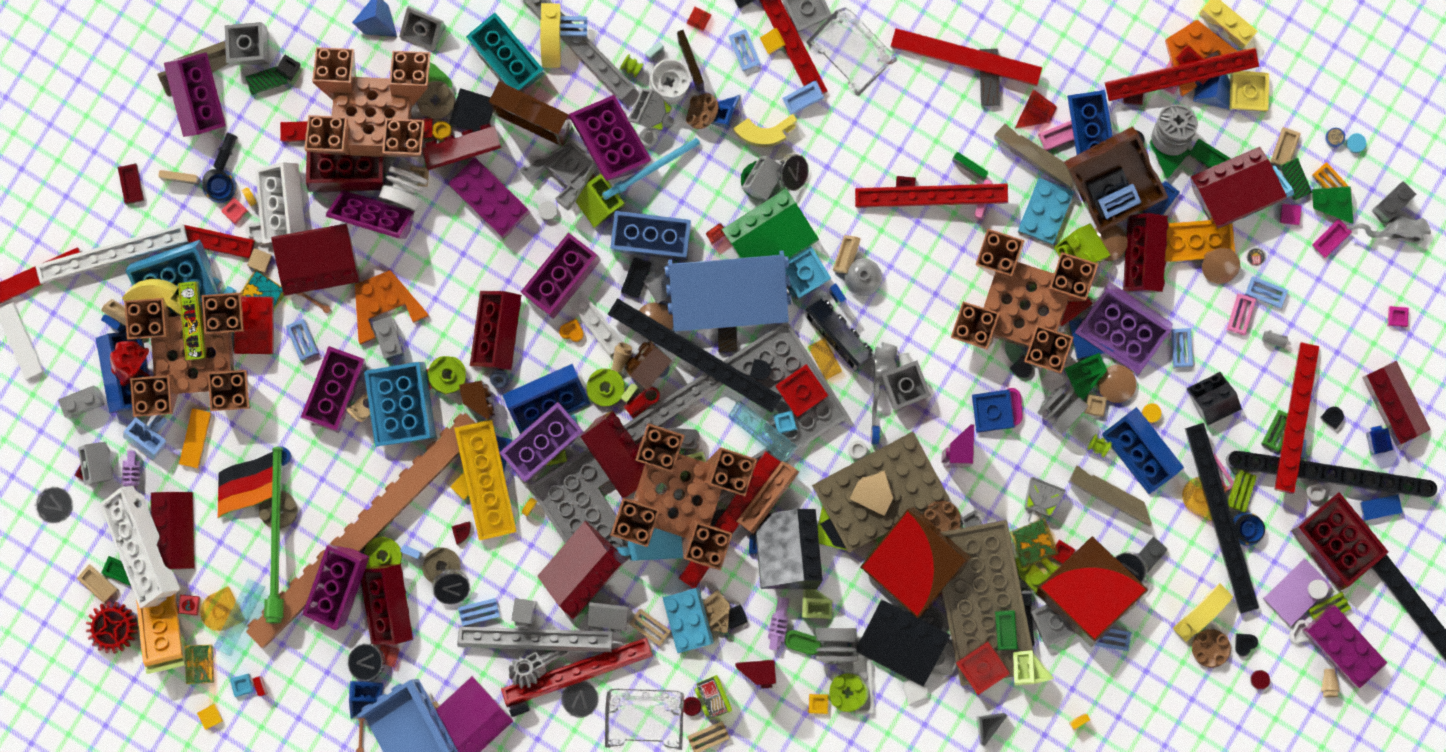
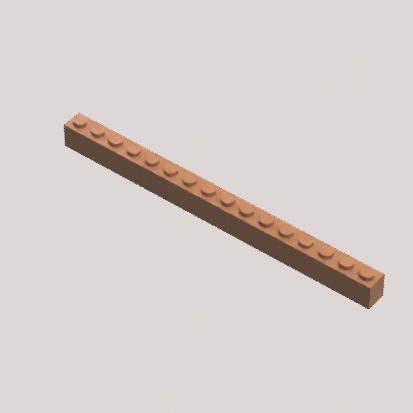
M460 413L453 420L455 424L450 429L446 427L439 434L441 437L436 442L433 440L425 448L427 451L423 455L419 454L412 461L413 465L409 469L405 468L398 475L400 478L395 483L392 481L385 488L386 492L382 496L378 495L371 502L372 506L368 510H362L357 516L359 519L354 524L352 522L344 528L345 533L341 537H335L330 542V545L351 548L362 552L367 544L376 538L460 454L454 427L476 422L467 413L464 415ZM325 550L316 556L318 560L313 565L310 563L303 569L302 572L304 574L299 579L296 577L289 583L290 588L286 592L281 591L279 593L280 599H284V618L282 623H266L263 609L261 611L263 615L258 620L254 618L247 625L249 629L246 633L261 648H265L304 610Z

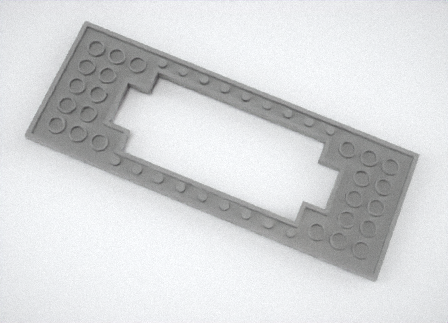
M788 322L780 324L724 360L725 363L749 377L754 358L766 361L771 367L769 377L764 380H754L779 395L781 394L775 385L807 364L829 395L799 417H796L793 413L797 430L778 434L774 420L765 425L764 427L774 443L752 456V458L757 459V462L765 451L782 461L850 417ZM704 373L623 426L635 442L643 437L647 423L660 426L723 384ZM783 397L775 408L779 414L792 411ZM589 449L581 452L529 486L564 543L569 540L584 521H587L615 548L628 547L627 540L610 535L616 515L599 490V487L610 481V479ZM722 489L718 502L733 492ZM698 495L693 497V505L699 502L700 498ZM675 508L668 511L669 517L675 515ZM630 555L624 556L626 559H630Z

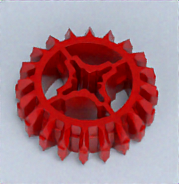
M107 602L106 607L104 604H100V610L97 608L93 609L96 615L89 614L88 616L90 619H93L92 622H86V625H91V629H86V633H92L88 640L95 639L92 646L95 647L99 644L98 651H102L104 647L105 653H109L112 649L113 654H116L118 648L121 652L125 651L124 645L126 647L131 646L128 640H136L135 637L131 636L132 633L138 634L137 630H133V626H138V623H132V620L137 618L136 615L129 616L132 613V609L125 611V604H122L119 608V602H115L113 606L111 602ZM108 612H117L124 619L115 621ZM103 616L104 626L98 631V623ZM110 623L119 624L115 628H113L114 632L106 631L108 630V628L111 627ZM126 624V633L120 639V630ZM109 634L115 640V643L109 644L100 636Z

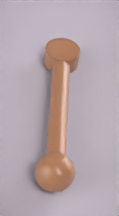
M304 292L296 294L303 296L322 308L324 313H329L331 310L329 306H324Z
M358 718L359 745L356 752H364L362 741L363 721L365 718Z

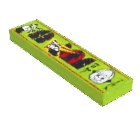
M199 281L178 283L185 359L206 358Z

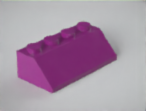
M207 52L164 62L183 137L199 135L225 127L226 124Z
M970 424L942 451L941 463H945L944 467L968 468L973 464L975 424Z
M328 544L302 615L335 631L344 627L370 557L351 548Z

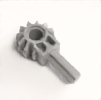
M550 650L540 657L537 652H534L529 656L527 655L525 659L519 656L518 661L513 659V665H509V679L512 680L514 685L519 684L521 689L524 685L530 688V683L537 684V678L547 673L545 666L566 655L568 651Z

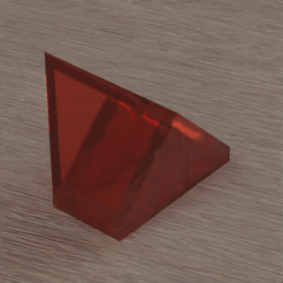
M1032 90L1015 128L1044 123L1050 124L1057 106L1036 90Z

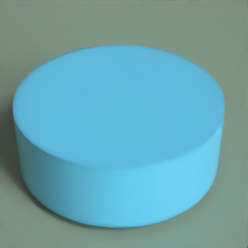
M1354 133L1348 137L1346 146L1350 152L1359 153L1366 147V139L1362 134Z

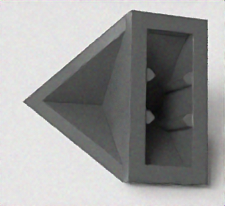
M997 713L976 716L979 741L982 746L988 743L1008 716L1007 714Z

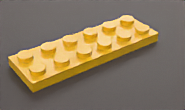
M492 419L454 427L478 540L517 532Z

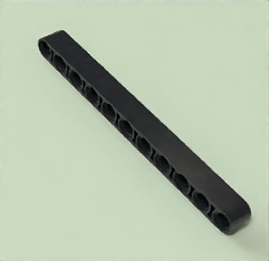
M1233 451L1226 456L1225 460L1227 466L1232 469L1277 475V470H1272L1269 464L1271 460L1279 464L1280 457L1245 451ZM1234 454L1240 458L1238 465L1233 464L1231 461V457ZM1252 457L1257 458L1259 461L1257 468L1252 467L1250 464ZM1300 460L1297 479L1420 498L1432 497L1438 490L1436 483L1428 479ZM1310 466L1316 469V475L1314 477L1308 474V468ZM1329 469H1332L1335 472V478L1333 480L1329 479L1327 476V471ZM1348 472L1354 475L1352 483L1346 479ZM1367 475L1373 477L1374 482L1372 485L1366 483L1365 478ZM1386 478L1392 480L1393 485L1391 488L1385 486L1384 481ZM1405 481L1411 483L1412 488L1410 491L1404 489ZM1424 484L1430 486L1431 491L1429 494L1424 493Z

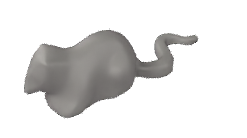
M1404 216L1393 217L1381 232L1371 230V227L1364 223L1346 227V229L1350 230L1364 229L1366 234L1372 238L1388 237L1391 240L1406 241L1414 244L1423 242L1424 234H1431L1430 226L1424 218L1411 220Z
M885 342L881 343L882 348L875 347L872 426H875L880 387L884 385L881 374L897 368L895 357L898 347Z

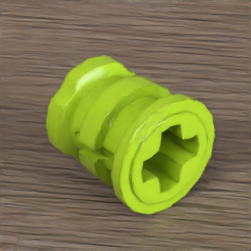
M628 54L619 70L624 69L627 74L631 73L636 78L644 64L638 63L637 59L630 58L631 54Z
M1095 433L1087 446V450L1092 449L1094 450L1093 453H1099L1104 458L1112 443L1105 442L1104 438H1098V434Z

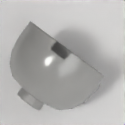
M866 258L856 259L848 269V273L844 276L846 287L856 296H870L874 294L881 286L883 278L878 264Z

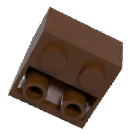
M650 340L643 342L638 348L639 352L634 357L631 356L625 364L627 373L646 390L652 386L672 362L670 357Z
M480 380L459 385L462 401L466 407L486 420H490L492 416H495L494 406L492 403H489L488 397H491L488 384Z

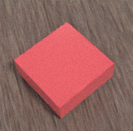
M233 197L221 212L234 224H237L248 210Z

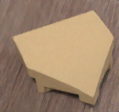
M885 470L868 477H862L861 480H858L850 496L851 500L885 516L893 500V492Z
M717 589L703 600L710 630L727 633L730 603Z

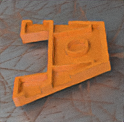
M1195 20L1165 40L1173 66L1180 65L1175 60V57L1187 45L1191 46L1204 59L1215 52L1223 55L1237 51L1199 20ZM1191 82L1179 85L1180 95L1183 97L1197 87L1196 83Z
M391 270L355 284L358 342L360 345L376 339L369 320L398 307L406 305L413 323L429 317L426 310Z

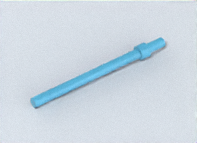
M695 138L626 180L618 181L614 184V187L602 193L604 199L607 200L617 193L621 194L626 191V188L700 145V141Z

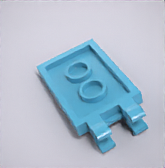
M657 528L653 530L648 547L628 541V547H616L622 556L630 555L631 561L683 558L682 537Z

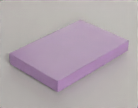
M1304 558L1263 599L1289 626H1292L1318 600L1308 594L1307 588L1309 583L1313 580H1322L1327 584L1328 590L1332 585Z

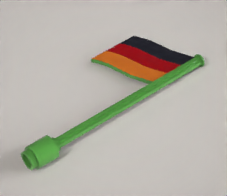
M279 446L273 447L272 452L264 456L232 465L223 469L218 474V519L232 511L256 506L272 498L270 595L268 599H264V618H266V623L269 624L282 623L284 618V599H280L281 465L283 448Z

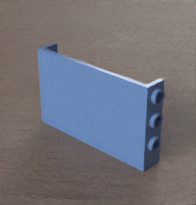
M779 251L780 255L672 264V260H668V266H665V276L670 279V285H666L667 296H671V303H668V314L673 316L674 332L789 322L788 305H791V294L787 293V286H790V278L785 272V268H789L788 256H784V252Z
M410 679L403 685L398 684L391 689V693L379 696L376 699L377 702L362 707V712L356 715L357 718L366 719L383 752H458L419 679Z

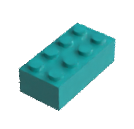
M496 12L466 35L469 43L506 85L524 92L545 74L542 66Z

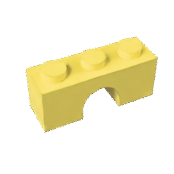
M1209 0L1198 13L1210 24H1216L1224 29L1229 35L1228 39L1242 50L1258 32L1221 0Z

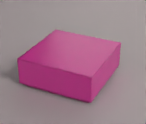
M1281 204L1279 223L1300 225L1302 206Z
M1389 306L1387 326L1408 327L1409 308Z

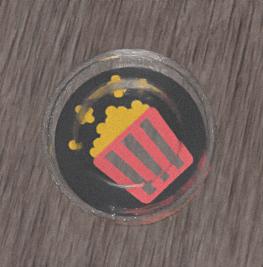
M1260 247L1250 249L1246 256L1247 262L1254 267L1264 264L1267 258L1266 252Z

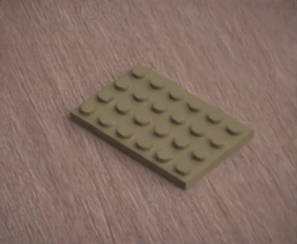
M913 431L812 485L848 553L889 532L908 508L914 507L923 514L931 503L950 499ZM884 470L893 492V500L885 516L850 499L858 480Z

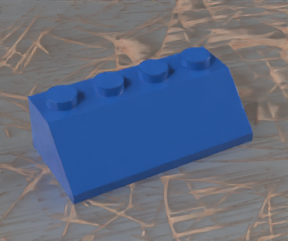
M1105 90L1067 95L1076 155L1113 137Z
M127 332L107 333L95 338L109 413L133 410L131 384L128 383L126 386H122L120 380L112 373L110 354L115 350L116 344L122 341L138 342L143 347L142 339L127 340ZM144 360L139 369L148 374L146 360Z
M573 363L502 394L520 434L557 402L568 413L591 404Z
M1137 407L1102 433L1105 440L1112 443L1111 447L1148 494H1151L1185 468Z

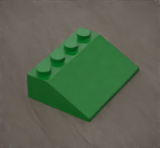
M786 188L722 229L726 240L739 258L780 255L779 251H783L784 256H788L789 260L819 241L818 236Z

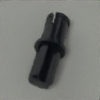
M226 133L222 146L218 148L219 153L213 164L214 168L224 170L230 155L232 156L233 154L232 150L238 139L236 135Z

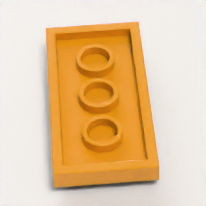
M1212 220L1168 223L1166 262L1204 260V255L1207 252L1219 248L1232 249L1235 252L1233 223L1219 229L1215 227Z
M176 593L166 597V600L158 606L141 609L136 599L144 666L147 667L183 658Z

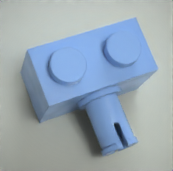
M157 415L147 426L135 417L124 430L123 438L154 461L166 446V440L157 433L167 423V419L165 417L161 418L162 415Z

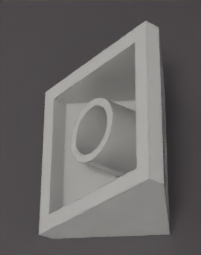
M408 5L399 37L434 52L446 25L443 20Z

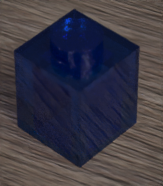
M1382 425L1371 427V431L1366 433L1371 455L1393 450L1388 428L1382 429Z

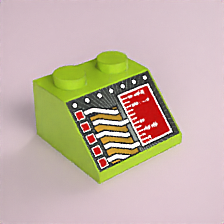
M718 675L696 683L697 688L694 690L698 699H703L705 705L702 706L706 717L710 716L712 720L733 711Z

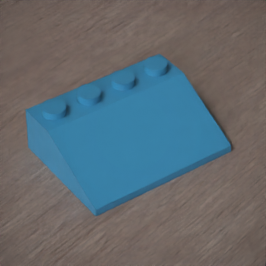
M201 240L130 263L125 270L132 286L148 279H161L171 282L178 286V283L199 281L201 304L202 295L218 294L208 256ZM178 289L175 292V294L179 295ZM168 306L171 314L176 313L173 309H171Z
M414 362L364 371L375 447L437 438L425 362Z

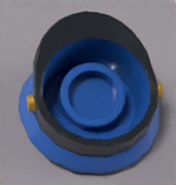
M211 169L203 176L202 189L205 196L211 201L225 203L235 195L236 182L228 171Z
M1242 512L1233 518L1235 533L1239 538L1240 545L1251 546L1257 544L1263 538L1265 525L1256 514Z

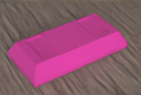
M1338 219L1312 246L1326 258L1352 231L1346 229L1347 226Z

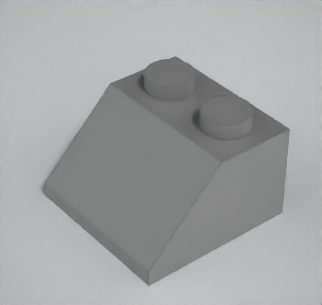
M264 23L224 25L226 63L250 66L269 64L268 31Z
M918 360L881 374L886 394L894 410L931 396Z
M589 602L587 626H592L591 630L603 631V628H611L613 633L622 634V630H627L629 607Z

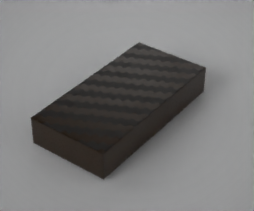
M737 326L718 328V352H737Z

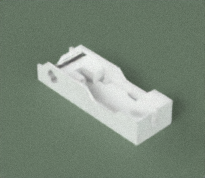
M134 486L121 487L99 505L140 609L158 606L166 600V597L172 596L180 588L174 572L164 565L157 547L159 534L144 496L136 491ZM140 502L141 506L137 508L135 505Z

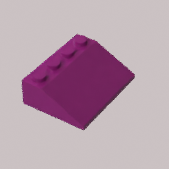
M615 95L569 113L570 120L605 181L635 173L643 169L651 161L634 128L627 121L628 118Z
M341 190L325 217L398 239H406L411 231L415 211Z
M473 676L436 708L458 752H481L513 722L509 713Z

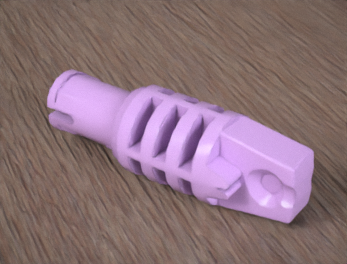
M128 450L127 460H123L122 484L124 487L134 486L136 490V487L140 484V461H136V451Z
M778 596L776 611L771 617L768 633L770 650L779 651L781 641H785L789 620L788 616H786L789 598Z

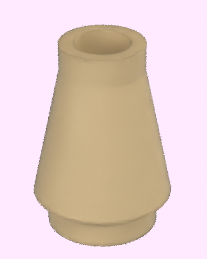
M619 342L615 346L612 370L622 372L625 364L633 354L632 346L623 342Z
M1324 669L1321 687L1323 697L1334 698L1339 696L1340 688L1336 669Z

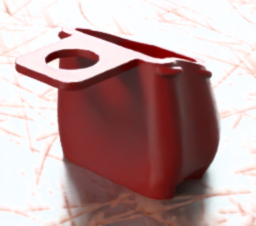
M118 342L115 350L110 354L111 371L120 380L122 386L130 383V378H137L140 375L144 377L150 376L139 369L146 359L149 349L140 346L138 342Z

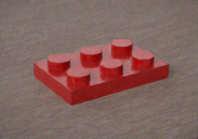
M241 296L244 331L234 332V354H274V297Z

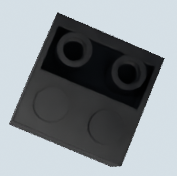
M1221 372L1186 388L1198 414L1207 426L1242 410L1236 391Z

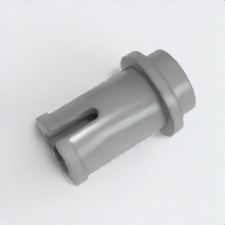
M1272 330L1264 331L1262 342H1265L1266 345L1273 344L1282 348L1286 347L1288 336L1272 333Z

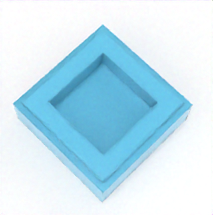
M792 411L773 415L778 434L797 430Z
M249 673L230 678L234 697L254 692Z

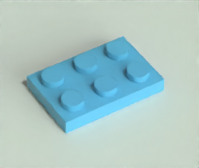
M1038 178L1017 231L1053 245L1074 191Z
M699 587L662 597L677 654L714 644Z

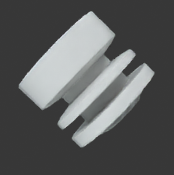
M665 59L657 63L653 68L648 87L660 95L669 105H674L682 101L687 94L691 76L684 63L676 59ZM668 81L669 84L672 83V87H670L669 85L665 86L666 82Z
M390 166L389 172L395 174L396 177L386 176V179L392 182L393 185H383L379 198L417 211L421 199L413 194L415 191L424 192V189L417 186V184L426 185L428 180L411 170Z

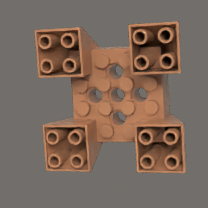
M316 47L312 82L333 100L332 115H308L304 150L333 155L420 157L422 153L424 120H411L413 105L428 88L431 52L392 51L390 78L356 77L354 49Z
M987 229L975 264L993 276L984 307L963 301L950 338L988 350L995 338L1028 348L1024 362L1062 374L1074 338L1058 332L1067 304L1070 301L1087 300L1099 264L1061 252L1055 272L1051 273L1020 263L1024 240ZM1029 284H1035L1037 289L1034 292H1028L1026 287ZM1005 296H1010L1012 298V302L1010 304H1004L1002 303V299ZM1023 302H1028L1031 304V307L1028 310H1022L1020 305ZM1041 308H1047L1049 313L1046 316H1041L1038 311ZM1022 320L1025 324L1022 328H1016L1014 326L1015 321Z
M241 292L202 295V321L206 358L195 360L185 359L181 316H172L164 298L124 301L127 340L151 338L154 376L130 378L133 417L173 414L178 394L209 392L210 411L250 409L247 370H234L231 332L244 331ZM210 347H213L216 350V355L214 358H211L208 355V350ZM172 350H175L178 354L175 361L170 358ZM192 368L198 370L197 378H193L190 375Z
M647 423L635 461L645 463L634 500L622 498L610 535L648 547L653 530L657 528L682 537L683 559L721 571L733 533L710 524L722 489L739 495H746L757 459L720 447L706 462L679 454L685 435ZM683 471H687L688 476L682 481L680 474ZM662 483L664 489L662 492L657 493L656 486ZM680 489L682 492L681 497L675 499L674 492ZM695 495H698L700 500L696 505H693L692 499ZM671 508H675L676 511L673 517L668 516V511Z

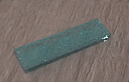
M737 401L728 415L732 421L785 463L790 460L798 447L741 401Z
M250 578L247 579L213 648L229 656L232 655L266 586Z

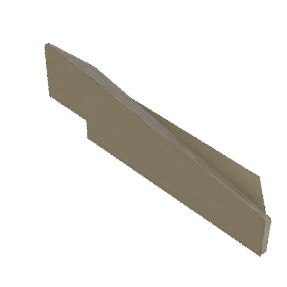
M225 41L179 57L183 58L207 52L212 73L229 64L226 63ZM166 71L157 73L168 97L172 96Z
M1004 124L994 134V140L1010 149V152L1069 190H1073L1071 176L1062 160L1023 135L1019 136L1007 124Z
M1076 465L1068 483L1148 527L1152 525L1144 501L1094 474L1091 476Z

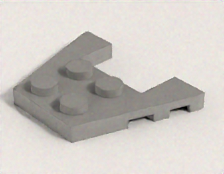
M570 142L551 152V156L543 160L539 158L534 161L535 164L528 168L526 166L522 167L520 172L531 182L535 181L546 170L551 172L568 186L555 199L558 204L569 211L597 168V165L588 153L575 143Z

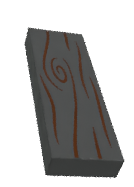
M998 48L979 49L980 51L999 55ZM980 71L981 106H1000L999 76Z

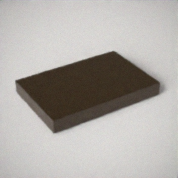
M684 29L677 31V40L696 90H704V81Z

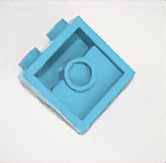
M811 246L789 259V268H785L786 275H789L790 278L788 291L793 298L797 297L798 300L831 280V276Z

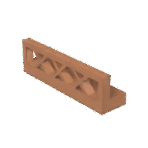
M782 460L737 522L753 534L798 475L799 471Z

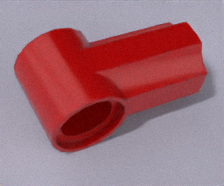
M651 386L648 390H643L624 405V408L633 419L659 400L660 392L658 388ZM648 390L656 392L657 397L654 400L647 399L646 392Z

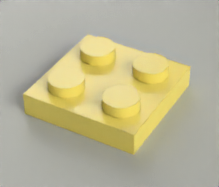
M1251 71L1230 73L1229 109L1268 111L1269 73Z

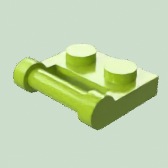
M1020 556L1015 558L1018 576L1035 593L1038 587L1059 568L1045 556L1039 560L1049 570L1045 575L1033 562L1022 566Z

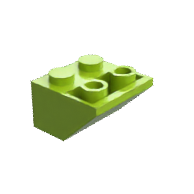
M602 174L588 182L575 201L594 229L612 217L615 211H620L625 207V203L618 193L607 200L604 199L602 193L613 186L609 181H605Z
M1091 223L1076 229L1054 246L1059 257L1061 252L1098 264L1111 256Z

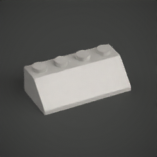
M280 162L255 169L262 243L272 244L271 237L305 231L299 164Z

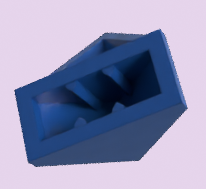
M370 0L352 22L365 35L397 37L389 5L384 0Z
M1227 74L1209 78L1204 84L1199 81L1196 83L1197 87L1195 88L1193 102L1230 110V80Z
M741 95L718 101V112L711 124L729 130Z
M350 681L349 709L351 719L362 712V707L377 702L376 699L383 692V683Z

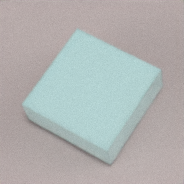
M659 40L645 52L647 59L652 61L664 51V45Z

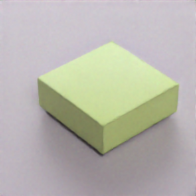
M631 383L621 399L628 403L639 388Z

